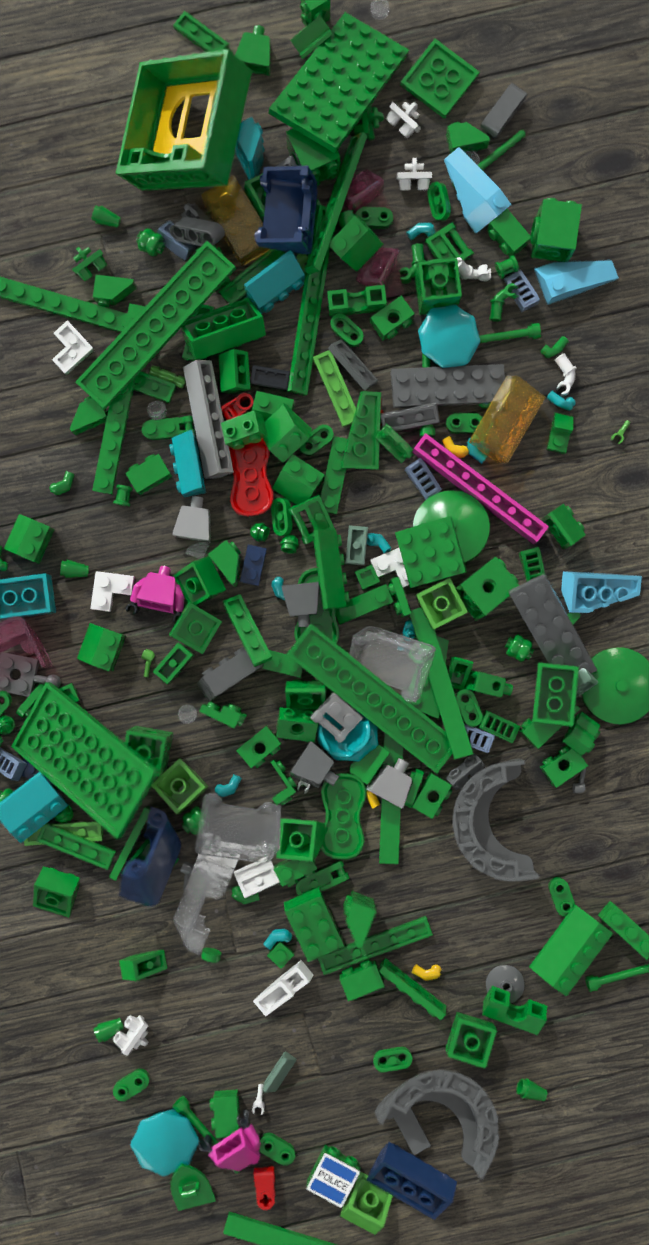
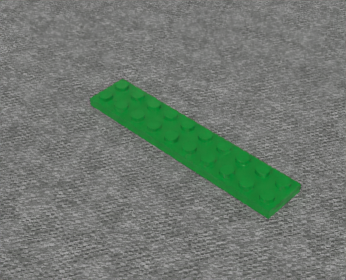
M206 241L75 383L105 410L236 270V267L213 245Z
M309 624L287 652V656L436 774L452 755L446 731L312 624Z

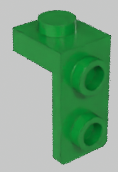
M274 759L271 761V764L287 788L275 795L272 800L276 805L279 803L284 805L292 799L290 796L296 792L295 787L297 785L291 776L288 778L285 775L284 771L286 769L280 760L277 762Z

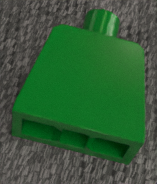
M255 25L253 33H243L235 56L243 61L252 70V73L270 76V37L264 35L265 28L263 26Z
M470 671L464 689L502 697L503 694L508 696L512 694L513 685L506 683V679L502 677Z

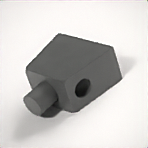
M319 582L283 585L282 590L289 616H298L299 627H308L310 624L309 615L317 614Z
M311 741L290 773V776L317 788H319L323 780L334 786L339 778L338 775L330 771L334 761Z

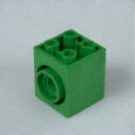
M295 129L286 131L287 149L290 156L293 155L297 166H309L317 181V186L324 180H332L338 176L340 171V155L338 150L334 153Z
M555 198L543 199L532 225L530 239L532 250L530 258L569 262L576 250L582 204H577L575 201H558Z
M457 258L418 262L415 284L419 315L428 314L431 308L459 305L462 293Z
M494 557L456 587V590L466 610L477 621L509 597V590L520 585L518 584V579L507 571L505 563L501 559Z
M134 726L127 730L125 743L159 770L156 777H160L167 770L174 732Z

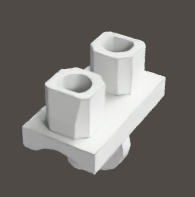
M393 102L389 106L392 110L386 118L387 121L394 127L400 119L405 121L399 131L406 138L411 136L414 131L418 133L421 128L410 118L411 116L415 119L419 117L420 114L416 112L418 105L415 102L411 105L405 102L402 107L406 111L403 112Z
M412 158V164H405V170H412V172L397 173L400 190H411V179H418V190H428L432 172H417V170H424V163L417 164V159Z
M129 1015L124 1024L129 1029L128 1032L124 1034L119 1031L113 1038L115 1044L120 1047L122 1053L128 1056L133 1048L137 1049L140 1044L143 1046L148 1044V1040L145 1038L148 1034L146 1030L148 1024L145 1023L144 1017L141 1015L138 1018Z

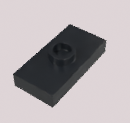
M253 365L250 385L287 391L290 371Z

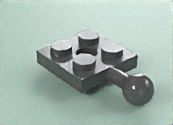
M1 652L0 691L29 697L34 691L35 682L41 684L51 682L59 688L61 679L54 674L48 677L37 675L40 659ZM15 669L21 672V677L18 680H15L12 676Z

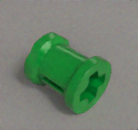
M511 255L505 261L496 262L495 269L499 278L502 279L506 274L513 271L518 272L519 265L515 256Z
M116 485L117 495L113 504L130 507L129 498L133 488L125 485Z

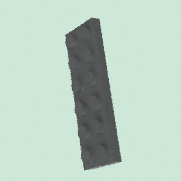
M504 364L449 368L391 369L390 371L393 408H410L437 402V406L479 405L482 403L502 404L507 402Z
M545 574L509 590L511 598L549 664L579 667L578 671L585 668L590 673L597 671L591 656Z

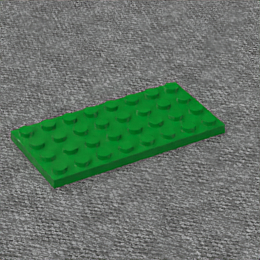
M346 12L331 29L332 35L316 48L271 105L268 113L334 153L385 87L409 52V49Z
M51 682L45 683L11 746L116 838H122L159 773V770Z

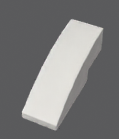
M300 960L267 987L253 1002L267 1016L293 997L295 992L309 983L313 974L303 961Z

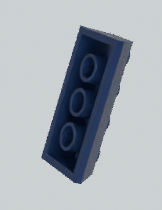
M388 1142L380 1151L366 1179L433 1220L452 1203L457 1181L450 1178L447 1174H443L430 1164H426L413 1154H409L391 1142Z

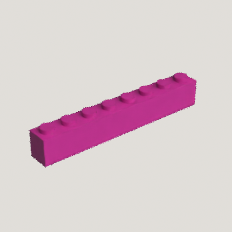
M426 433L413 449L414 455L418 458L421 457L426 464L463 492L476 498L484 508L532 544L537 543L548 529V525Z

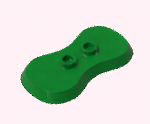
M317 568L306 570L300 576L298 584L319 582ZM319 587L317 614L309 615L310 624L337 644L339 628L335 618V609L323 611ZM298 622L294 631L296 641L307 628L299 627Z
M341 773L336 774L339 778L334 786L326 781L322 786L321 796L326 810L324 842L321 849L330 858L346 860L359 855L364 846L360 813L367 793L365 784L360 778L352 774Z

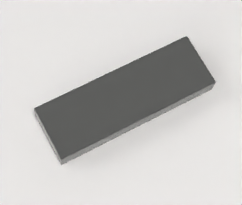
M342 339L328 347L330 352L365 391L378 383V379Z
M437 402L380 414L382 427L387 423L394 431L440 423Z
M411 1107L406 1114L400 1111L394 1117L413 1155L431 1146Z

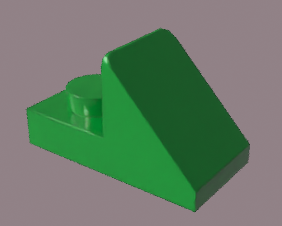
M554 413L546 450L562 454L566 453L569 437L573 432L572 416Z

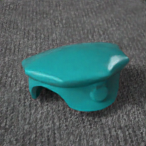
M457 305L431 308L418 329L422 353L441 368L468 364L480 344L474 316L465 312Z
M327 712L324 713L323 717L338 730H341L343 726ZM362 715L363 719L347 734L344 741L339 743L335 740L334 735L318 723L317 740L318 744L333 759L358 762L378 746V727Z
M171 1109L142 1120L130 1145L142 1168L161 1176H167L175 1172L181 1164H190L199 1144V1138L189 1119Z

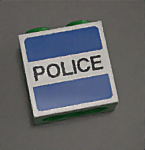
M324 1145L307 1179V1190L342 1208L360 1173L357 1159L350 1155H343L334 1146L328 1147Z

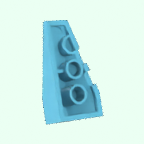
M460 147L444 159L450 179L457 191L458 201L460 200L463 216L475 233L511 205L501 189Z
M612 261L552 262L534 270L547 305L618 279Z
M563 571L561 591L569 612L589 613L597 608L607 607L609 604L639 596L642 576Z

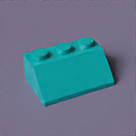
M252 117L241 122L235 153L249 180L259 175L264 161L263 152L265 151L262 144L264 143L262 128L258 122L255 124Z
M289 250L244 284L246 296L261 314L263 312L267 313L274 307L276 302L285 300L292 290H298L304 285L305 274L293 252Z
M189 430L173 437V444H170L171 455H175L176 463H173L174 473L178 474L179 477L176 486L178 493H181L183 497L206 493L197 439L193 431Z
M39 772L0 802V821L10 834L22 843L68 805L57 789Z

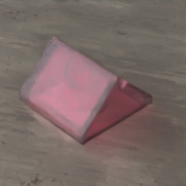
M368 169L364 170L352 179L344 201L345 205L349 210H353L354 214L359 208L366 206L383 194L384 180Z
M380 248L362 266L356 281L367 287L386 286L398 262L400 251L394 248Z

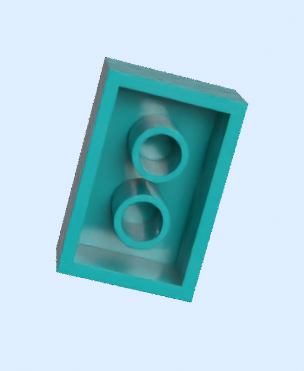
M45 573L0 580V621L56 613L51 575Z

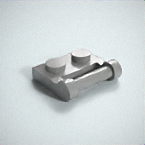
M333 692L312 714L311 719L315 723L318 722L335 736V740L341 743L363 717ZM325 712L343 726L341 730H338L323 717Z

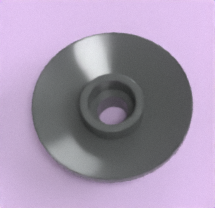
M499 965L489 972L486 978V990L488 992L491 986L510 992V1003H513L523 994L524 978L515 967ZM505 983L510 985L508 989H503Z

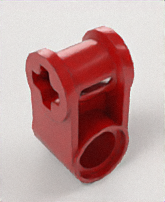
M242 393L223 405L221 411L224 418L230 420L251 412L254 403L252 396L248 393ZM243 400H250V405L242 407L241 403Z
M274 1166L254 1168L257 1204L261 1209L268 1210L273 1207L275 1200Z

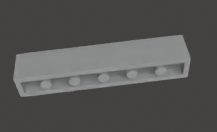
M195 360L184 366L183 370L205 479L221 478L234 471L229 446L225 444L221 423L224 421L212 361Z

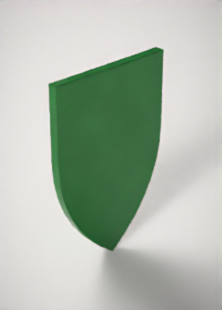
M181 1164L176 1169L171 1179V1193L178 1211L216 1202L211 1184L201 1171L186 1164Z

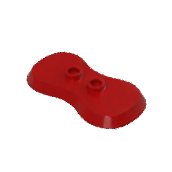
M261 439L258 443L246 444L242 449L229 447L234 471V483L230 494L232 508L242 516H257L265 513L273 502V491L266 475L270 450L264 439Z

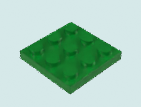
M434 39L402 79L400 86L445 119L479 76L480 72L437 39Z
M452 516L395 532L410 588L467 572Z

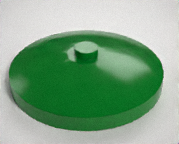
M453 490L437 493L429 497L419 507L414 517L413 527L452 516L463 560L466 564L475 559L488 542L490 534L488 514L483 505L467 493Z
M609 648L595 654L592 660L597 671L591 674L598 681V684L581 694L586 708L598 719L612 724H627L643 717L649 711V661L640 653L628 648Z

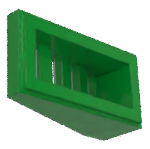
M539 547L519 552L526 582L545 574ZM535 555V558L527 560L526 556ZM537 563V566L528 568V564ZM539 570L537 574L530 575L529 573L530 571Z
M485 710L478 728L513 743L520 726ZM490 717H492L493 720L491 722V725L489 728H487L486 725ZM497 720H499L500 723L496 731H494L493 728L495 726V723ZM506 723L507 725L505 727L503 734H500V730L503 724ZM510 726L514 727L510 737H507Z

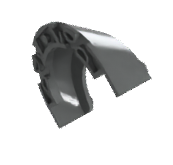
M520 758L491 765L476 773L460 791L453 811L454 836L464 857L480 872L503 881L539 879V874L534 871L532 859L526 854H519L502 846L493 835L489 824L491 801L504 784L519 777L521 765L525 764V761Z
M435 1070L425 1072L411 1078L391 1091L377 1106L374 1113L378 1122L382 1125L385 1119L394 1118L400 1111L406 1114L415 1102L434 1101L448 1107L457 1116L462 1127L463 1146L461 1156L464 1162L474 1168L479 1178H484L498 1146V1117L489 1096L475 1081L454 1071Z

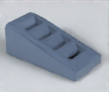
M520 270L504 278V281L508 285L512 283V280L520 278V281L514 284L516 286L523 284V287L518 290L513 289L511 293L518 295L514 300L522 313L537 305L540 299ZM524 290L527 291V293L520 296L519 293L523 292ZM528 296L531 298V299H529V300H527V301H525V302H524V300H523L524 298H526V297H528Z
M421 457L405 468V472L425 500L442 491ZM420 466L421 469L414 474L413 470ZM422 473H425V474H426V475H425L424 477H422L420 480H418V479L416 478V477H418L419 475H421ZM429 479L430 482L422 487L421 483ZM434 485V489L428 493L425 492L426 489Z
M464 724L467 734L469 730L472 731L469 739L471 747L489 753L495 735ZM476 733H479L477 743L473 744ZM487 736L484 747H481L483 737Z
M0 748V764L5 757L2 765H0V773L11 780L19 781L27 763Z

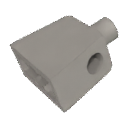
M192 496L191 507H181L172 534L174 537L211 542L210 511L202 508V497Z
M398 758L394 768L386 764L383 765L366 790L403 808L412 782V778L404 774L409 763Z

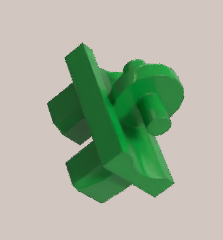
M370 105L361 117L363 123L354 127L355 135L363 132L367 135L369 141L375 140L374 128H379V123L384 120L383 113L378 112L377 107L372 108Z
M79 246L76 248L79 254L73 257L76 263L81 259L84 261L74 267L72 271L75 275L78 274L84 281L93 276L87 268L91 263L95 265L98 271L107 266L100 249L87 258L86 255L92 252L89 247L83 251Z

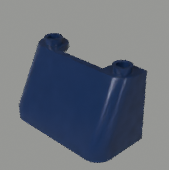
M309 166L263 167L260 185L266 192L263 227H259L258 231L255 232V242L262 248L286 252L291 250L297 254H311L318 190L317 181Z
M151 807L147 817V830L144 834V838L150 841V852L145 862L132 860L127 863L122 874L119 897L148 907L156 906L160 902L181 849V840L167 815L163 811Z

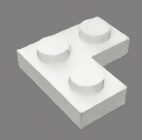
M68 320L54 332L55 336L66 347L52 360L67 375L91 354L94 349Z
M399 548L370 560L378 578L395 571L397 577L400 578L402 587L404 588L409 585Z
M96 571L91 609L111 612L113 593L131 595L135 577Z

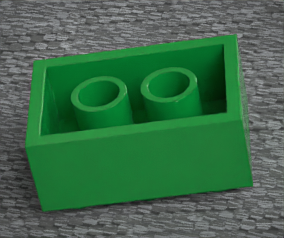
M538 663L533 723L573 726L579 667Z
M319 887L284 902L285 913L308 962L344 947L341 933Z

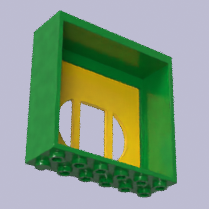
M228 49L140 62L116 175L141 191L228 186L252 70ZM210 94L201 136L183 139L192 97ZM185 100L177 137L174 138L171 129L172 119L178 106ZM189 144L202 154L201 160L127 166L129 152L133 148H146L154 152L169 154L172 151L173 145Z

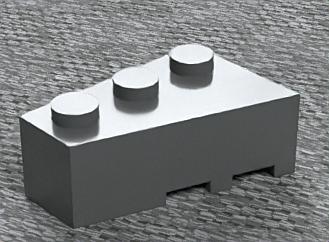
M242 647L234 652L235 656L230 660L228 657L218 663L219 667L216 669L210 667L202 673L203 677L196 684L208 702H210L260 669L263 664L254 667L245 648Z

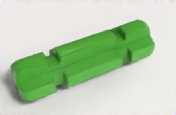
M154 365L150 368V375L176 384L180 388L185 386L186 380L184 377H177L176 374L164 369L160 370L159 367Z

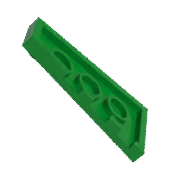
M360 392L340 468L379 469V441L375 437L380 432L381 392Z
M437 636L446 665L449 640ZM421 656L405 699L419 711L439 719L440 711L423 657Z

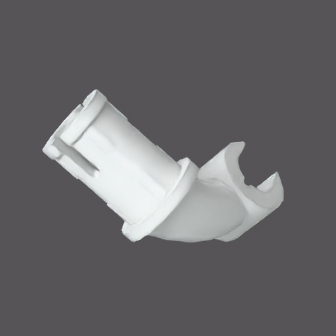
M457 258L459 275L462 279L490 280L491 269L487 270V265H481L478 269H473L462 258Z
M563 353L555 359V362L561 368L565 380L558 384L557 390L560 387H566V391L561 393V396H566L574 383L576 366L573 367L566 354Z

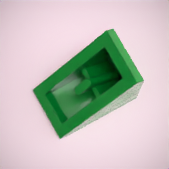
M451 657L448 674L453 688L464 689L473 666V661Z

